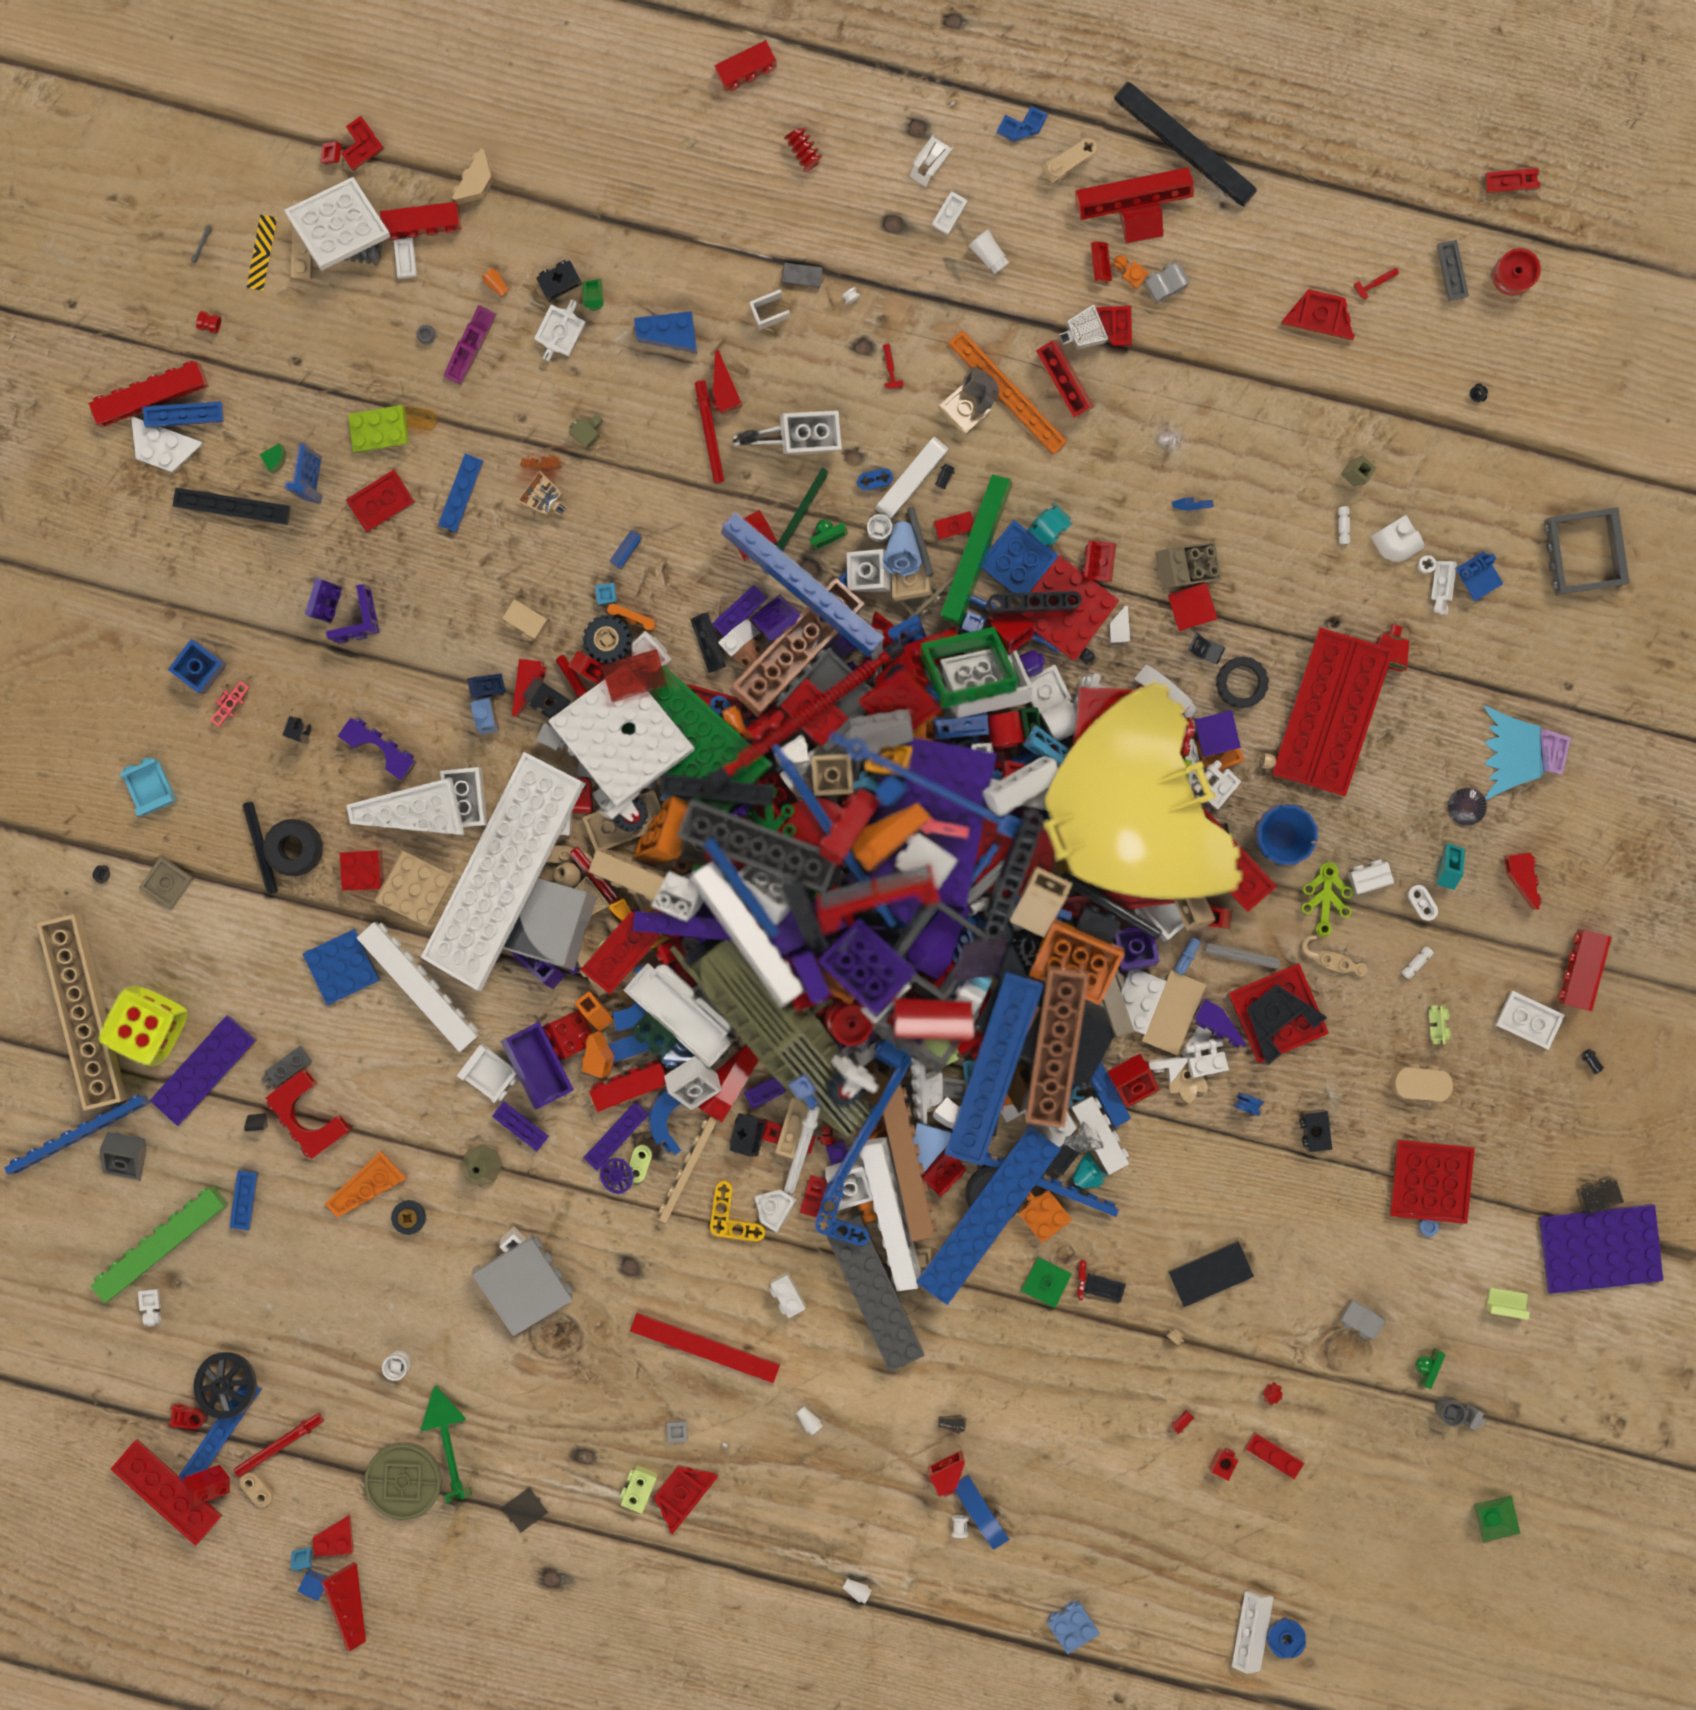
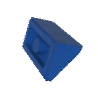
M630 531L610 559V562L619 569H622L642 541L641 535Z

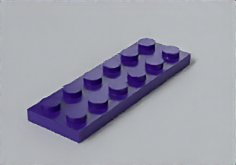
M226 1015L149 1101L173 1123L180 1126L257 1040L229 1015Z

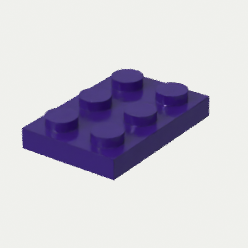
M779 594L753 615L751 620L772 641L779 638L785 629L795 625L801 615Z

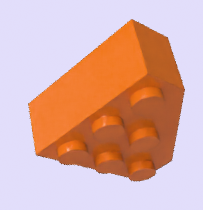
M676 796L665 799L662 804L664 809L658 815L655 814L648 825L650 830L639 839L633 856L634 859L654 867L679 857L682 852L681 844L683 839L677 837L689 802Z

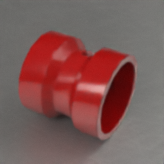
M201 310L197 316L196 329L208 330L212 334H217L221 327L222 318L220 315H209L208 312Z

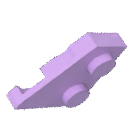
M1541 729L1544 770L1563 775L1571 737Z

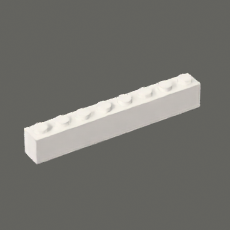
M712 862L693 874L690 880L779 1007H782L803 992L801 989L802 985L797 978L792 976L788 964L782 962L776 947L770 945L767 940V934L758 928L755 917L746 911L745 903L740 897L737 898L731 883L725 881L721 869Z
M373 922L357 939L459 1052L463 1051L480 1036L477 1033L479 1031L472 1022L468 1023L464 1019L466 1015L459 1008L455 1009L451 1004L453 1002L447 994L443 995L438 990L440 986L433 979L431 981L428 979L426 970L413 962L414 957L408 951L404 952L400 946L402 944L397 938H392L387 933L389 931L382 922L380 924Z
M887 1137L869 1139L859 1155L864 1162V1174L868 1177V1190L873 1197V1210L878 1216V1229L882 1232L883 1248L887 1251V1264L891 1267L892 1283L896 1286L897 1291L918 1289L920 1285L916 1283V1280L921 1275L914 1242L911 1240Z

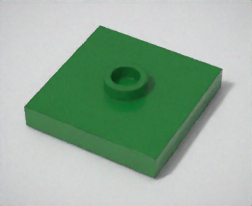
M1037 1256L1021 1288V1292L1056 1308L1072 1273Z

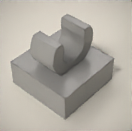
M1468 1404L1466 1407V1419L1463 1424L1476 1431L1478 1425L1484 1427L1487 1420L1482 1418L1483 1412Z

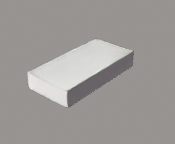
M403 238L393 240L397 278L418 277L414 239Z

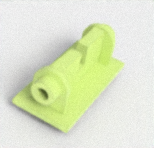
M1446 1004L1441 1005L1440 1009H1438V1005H1431L1429 1009L1430 1023H1437V1026L1430 1027L1433 1044H1441V1040H1443V1044H1446L1451 1039L1450 1028H1447V1020H1449L1450 1016L1449 1009H1446Z

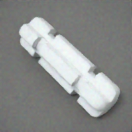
M1347 506L1338 508V515L1340 516L1338 518L1339 534H1341L1339 536L1340 544L1350 543V535L1348 534L1350 533V517H1348L1350 513Z
M1424 947L1421 950V954H1418L1408 964L1409 967H1406L1402 974L1407 979H1411L1415 974L1414 972H1417L1427 962L1426 959L1430 958L1434 952L1429 947Z

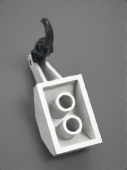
M838 411L785 413L780 415L781 426L761 431L746 430L733 436L734 446L782 445L783 454L789 455L817 454L842 450ZM780 432L782 434V440L757 441L760 436Z

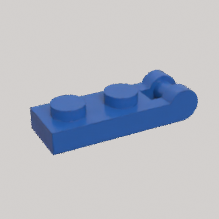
M987 713L961 718L937 717L933 719V725L936 727L934 732L935 739L989 734ZM943 725H949V730L945 731Z

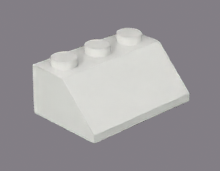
M749 864L738 874L773 924L777 925L791 910L781 887L792 881ZM734 889L733 892L735 893V895L737 896V898L740 897L739 894H738V893L736 892V890Z

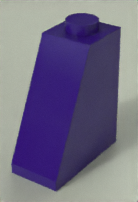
M808 947L790 955L811 1002L816 1001L818 1004L827 1000L826 996L830 995Z

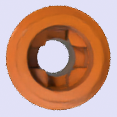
M491 268L481 277L484 280L483 283L500 297L509 291L498 270Z
M732 705L722 711V718L739 733L745 729L740 709L736 705Z

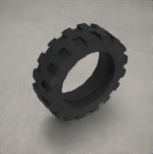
M1244 656L1234 658L1226 662L1217 674L1216 688L1218 689V694L1225 703L1232 707L1247 708L1256 705L1265 697L1268 691L1269 677H1267V671L1260 662L1253 658ZM1241 666L1253 670L1258 679V687L1255 693L1244 699L1232 695L1227 687L1229 673Z

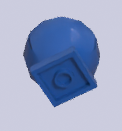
M1295 804L1276 805L1264 812L1261 819L1257 821L1256 844L1262 855L1277 865H1296L1308 858L1317 843H1312V841H1318L1316 823L1309 812Z

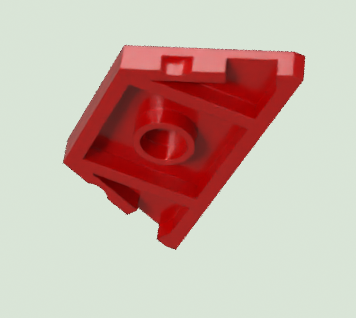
M1308 289L1281 321L1283 325L1351 341L1355 338L1350 324V314L1347 311L1346 298Z
M677 1465L654 1494V1499L672 1535L718 1478L719 1475L717 1473Z

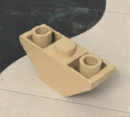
M482 148L479 152L474 153L471 159V166L469 169L466 168L464 170L459 186L456 185L452 191V199L458 205L484 198L494 182L487 154Z

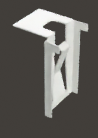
M934 134L914 159V166L910 173L911 178L927 187L931 175L934 176L953 149V147L950 148L933 137ZM936 143L935 146H934V148L932 149L930 155H929L928 158L926 159V157H927V155L929 154V152H930V150H931L933 144ZM924 160V164L930 166L935 160L925 176L918 173V169Z

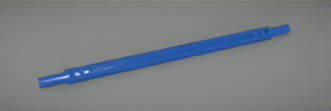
M778 744L773 746L772 750L781 762L780 766L829 837L831 834L829 830L833 823L792 761L787 759ZM850 850L844 859L845 863L859 883L869 881V877ZM886 903L874 905L876 910L881 912L890 927L897 924L887 909L888 905Z
M912 1039L920 1045L924 1041V1039ZM905 1053L900 1066L895 1068L878 1105L873 1107L840 1168L832 1180L834 1181L824 1197L829 1201H832L840 1185H843L909 1068L912 1058L908 1053Z

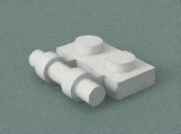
M1218 760L1212 765L1210 764L1205 773L1208 781L1212 776L1216 778V781L1210 785L1216 798L1206 801L1214 810H1218L1241 783L1229 769H1225L1221 773L1218 769L1222 764ZM1197 779L1196 785L1192 788L1195 793H1199L1202 789L1200 781Z
M1212 1038L1207 1039L1206 1042H1193L1191 1045L1185 1046V1052L1193 1054V1058L1187 1060L1191 1079L1229 1070L1225 1052L1217 1053L1216 1050L1217 1047L1223 1046L1221 1039L1215 1040ZM1208 1049L1209 1055L1201 1056V1051Z

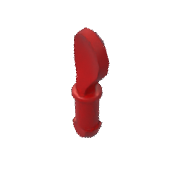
M1085 1260L1079 1261L1077 1280H1080V1284L1077 1287L1076 1293L1080 1301L1083 1300V1287L1085 1280H1087Z

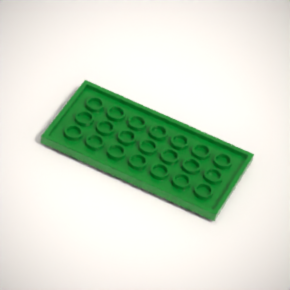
M663 665L645 686L646 690L695 749V751L667 771L668 774L707 779L709 778L707 773H712L721 766L724 767L728 763H733L738 759L737 754H741V751H745V748H749L751 745L666 666ZM626 723L621 730L625 734L632 735L636 731V726L633 723ZM760 755V758L756 757V761L752 760V764L748 763L747 767L742 765L735 770L736 773L730 776L731 779L728 781L755 784L772 763ZM694 798L697 802L728 814L738 804L737 802Z

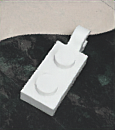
M1436 561L1431 599L1436 600L1434 613L1447 615V601H1452L1457 563L1453 561Z

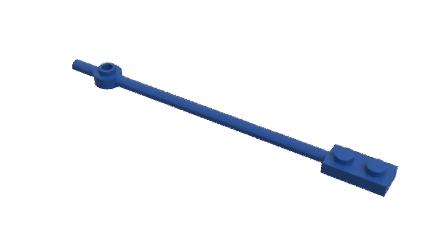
M834 732L831 733L829 739L846 747L847 753L853 759L865 757L997 823V831L1013 838L1020 819L1008 813L1000 817L869 751L862 739L854 738L849 741ZM859 745V750L854 751L853 747Z

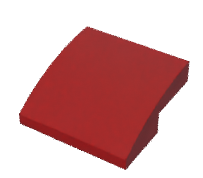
M1207 582L1168 594L1179 631L1218 619Z

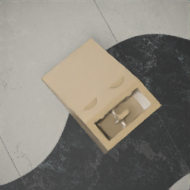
M1032 868L1009 922L1045 937L1062 907L1072 883L1039 868Z

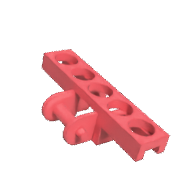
M240 681L231 694H229V690H223L224 694L221 698L215 700L217 705H221V707L210 721L220 727L229 715L234 717L235 715L231 711L238 702L241 704L245 703L241 699L250 687ZM244 685L245 690L239 692V688ZM229 700L233 701V706L230 708L226 705ZM225 711L226 715H222L221 712ZM218 716H221L222 720L219 723H217L215 721Z

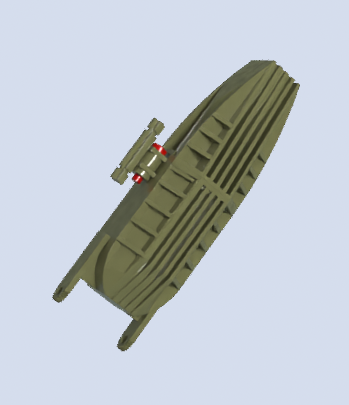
M720 940L690 967L686 966V963L683 961L684 957L675 946L671 948L673 954L708 995L712 1003L766 1068L790 1093L797 1098L790 1088L789 1082L798 1079L802 1074H806L816 1088V1091L812 1094L819 1102L817 1103V1107L820 1108L818 1116L848 1137L851 1136L850 1133H855L857 1129L864 1125L871 1113L867 1102L862 1099L860 1101L856 1099L854 1106L850 1103V1107L847 1108L844 1105V1108L839 1105L837 1106L826 1092L828 1090L826 1084H830L827 1080L829 1078L833 1079L831 1076L833 1073L838 1075V1068L831 1061L835 1055L843 1058V1055L834 1038L818 1016L826 1012L828 1007L837 1000L836 997H832L827 1002L796 1012L791 1000L782 1007H779L734 941ZM805 1098L799 1100L807 1108H809L806 1104Z

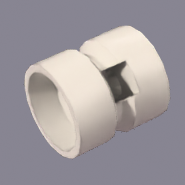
M877 514L869 519L867 533L872 541H886L891 535L892 523L887 516Z
M402 1350L392 1352L383 1362L382 1372L384 1376L392 1381L403 1378L411 1367L410 1356Z

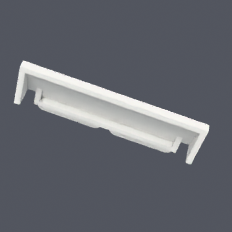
M648 963L624 989L630 997L708 1068L733 1043V1040L727 1035L732 1028L726 1018L704 998H698L694 994V989L665 964H660L654 969Z

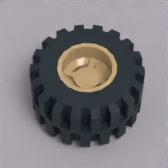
M601 615L600 618H594L592 623L589 622L587 624L588 628L584 629L585 635L582 638L587 654L597 662L606 665L618 664L619 661L625 660V656L630 654V648H632L633 635H631L630 628L621 619L612 615Z

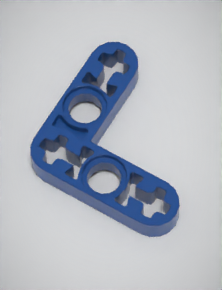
M831 1179L826 1186L816 1218V1230L821 1234L852 1244L865 1245L869 1241V1232L866 1228L835 1218L844 1192V1184L840 1185L839 1188L841 1190H837L835 1197H839L838 1200L832 1199L835 1209L833 1211L825 1210L824 1204L829 1200L824 1197L834 1181ZM824 1216H833L832 1219L830 1217L827 1219L829 1227H825L824 1230L821 1229V1225L818 1223L823 1222ZM841 1225L848 1228V1232L844 1236L837 1233V1228ZM851 1228H854L853 1233L860 1234V1231H863L866 1239L862 1238L861 1241H858V1237L852 1235V1239L848 1238L851 1234Z

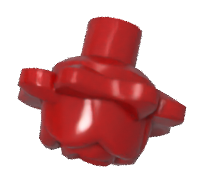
M1276 1382L1267 1384L1263 1391L1264 1401L1268 1402L1271 1406L1274 1403L1277 1404L1282 1399V1387L1277 1385Z

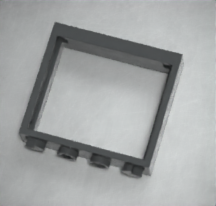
M1618 507L1545 519V529L1543 531L1544 534H1547L1546 551L1550 554L1548 565L1549 571L1553 575L1551 586L1554 588L1555 595L1629 584ZM1606 516L1615 580L1566 587L1557 523Z
M941 902L923 904L892 947V950L900 957L904 955L937 907L976 934L974 940L939 989L916 973L912 977L913 980L945 1001L950 993L954 992V986L957 982L964 978L967 968L975 963L976 955L986 947L985 944L989 938L985 933Z
M911 978V990L927 1000L944 1001ZM910 989L904 992L899 999H904ZM950 995L945 999V1001L956 1000ZM893 1004L879 1019L874 1032L879 1034L882 1039H887L893 1043L897 1049L908 1053L912 1059L919 1060L925 1064L929 1070L931 1068L939 1074L962 1041H953L940 1058L912 1039L893 1038V1027L886 1023L893 1014ZM976 1012L973 1014V1026L979 1016Z

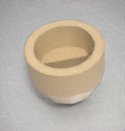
M1264 753L1261 760V768H1273L1276 764V758L1272 754Z

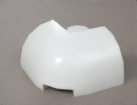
M1407 515L1370 536L1380 554L1391 561L1401 562L1424 549L1422 537L1419 531L1414 529Z

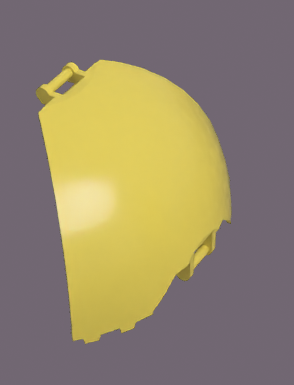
M1154 681L1126 696L1098 718L1079 738L1059 767L1045 799L1051 820L1043 823L1044 828H1047L1056 851L1055 857L1057 860L1066 857L1074 876L1101 888L1132 896L1156 899H1187L1237 889V883L1242 880L1241 871H1237L1236 858L1240 857L1239 847H1234L1232 833L1228 834L1205 818L1201 803L1216 798V795L1212 792L1204 773L1203 762L1201 761L1187 767L1180 754L1186 726L1188 725L1187 720L1182 714L1185 709L1180 702L1174 703L1168 695L1171 690L1165 684L1159 685L1157 681ZM1194 770L1205 794L1199 798H1195L1186 773ZM1054 825H1056V828L1064 845L1065 851L1062 848L1061 842L1059 840Z

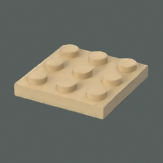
M401 849L374 901L427 926L453 875Z

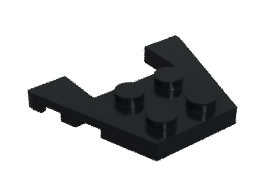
M1277 984L1273 985L1246 1007L1264 1060L1268 1065L1282 1054L1270 1040V1037L1295 1017L1301 1014L1313 1029L1327 1019L1324 1014Z

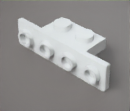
M912 1059L913 1114L916 1119H919L925 1125L927 1124V1109L943 1102L942 1073L938 1074L932 1071L925 1074V1065L919 1060Z

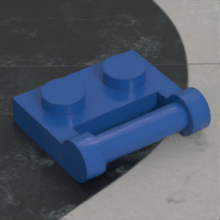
M918 615L903 621L888 631L889 637L893 641H898L901 646L927 637ZM903 632L906 637V641L902 642L900 638V635Z

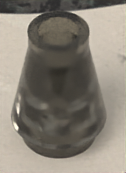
M962 1414L939 1416L938 1428H944L960 1434V1432H965L966 1417L962 1416Z

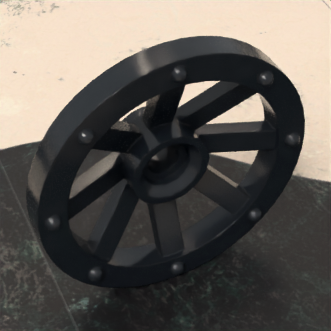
M220 1352L211 1355L199 1366L194 1378L196 1401L205 1413L214 1418L227 1419L242 1414L251 1405L256 1394L257 1379L252 1365L246 1358L234 1352ZM226 1359L235 1361L236 1364L225 1375ZM217 1361H219L218 1377L209 1368ZM242 1367L247 1379L233 1381L232 1377ZM205 1374L212 1381V1384L203 1386ZM248 1384L245 1397L233 1390L235 1386ZM213 1390V1394L208 1402L204 1392ZM227 1394L241 1404L231 1410ZM219 1395L224 1411L214 1408Z

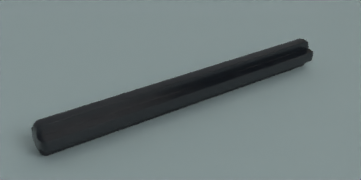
M1064 872L1061 875V879L1072 883L1071 888L1091 901L1154 939H1158L1161 936L1162 930L1069 873Z

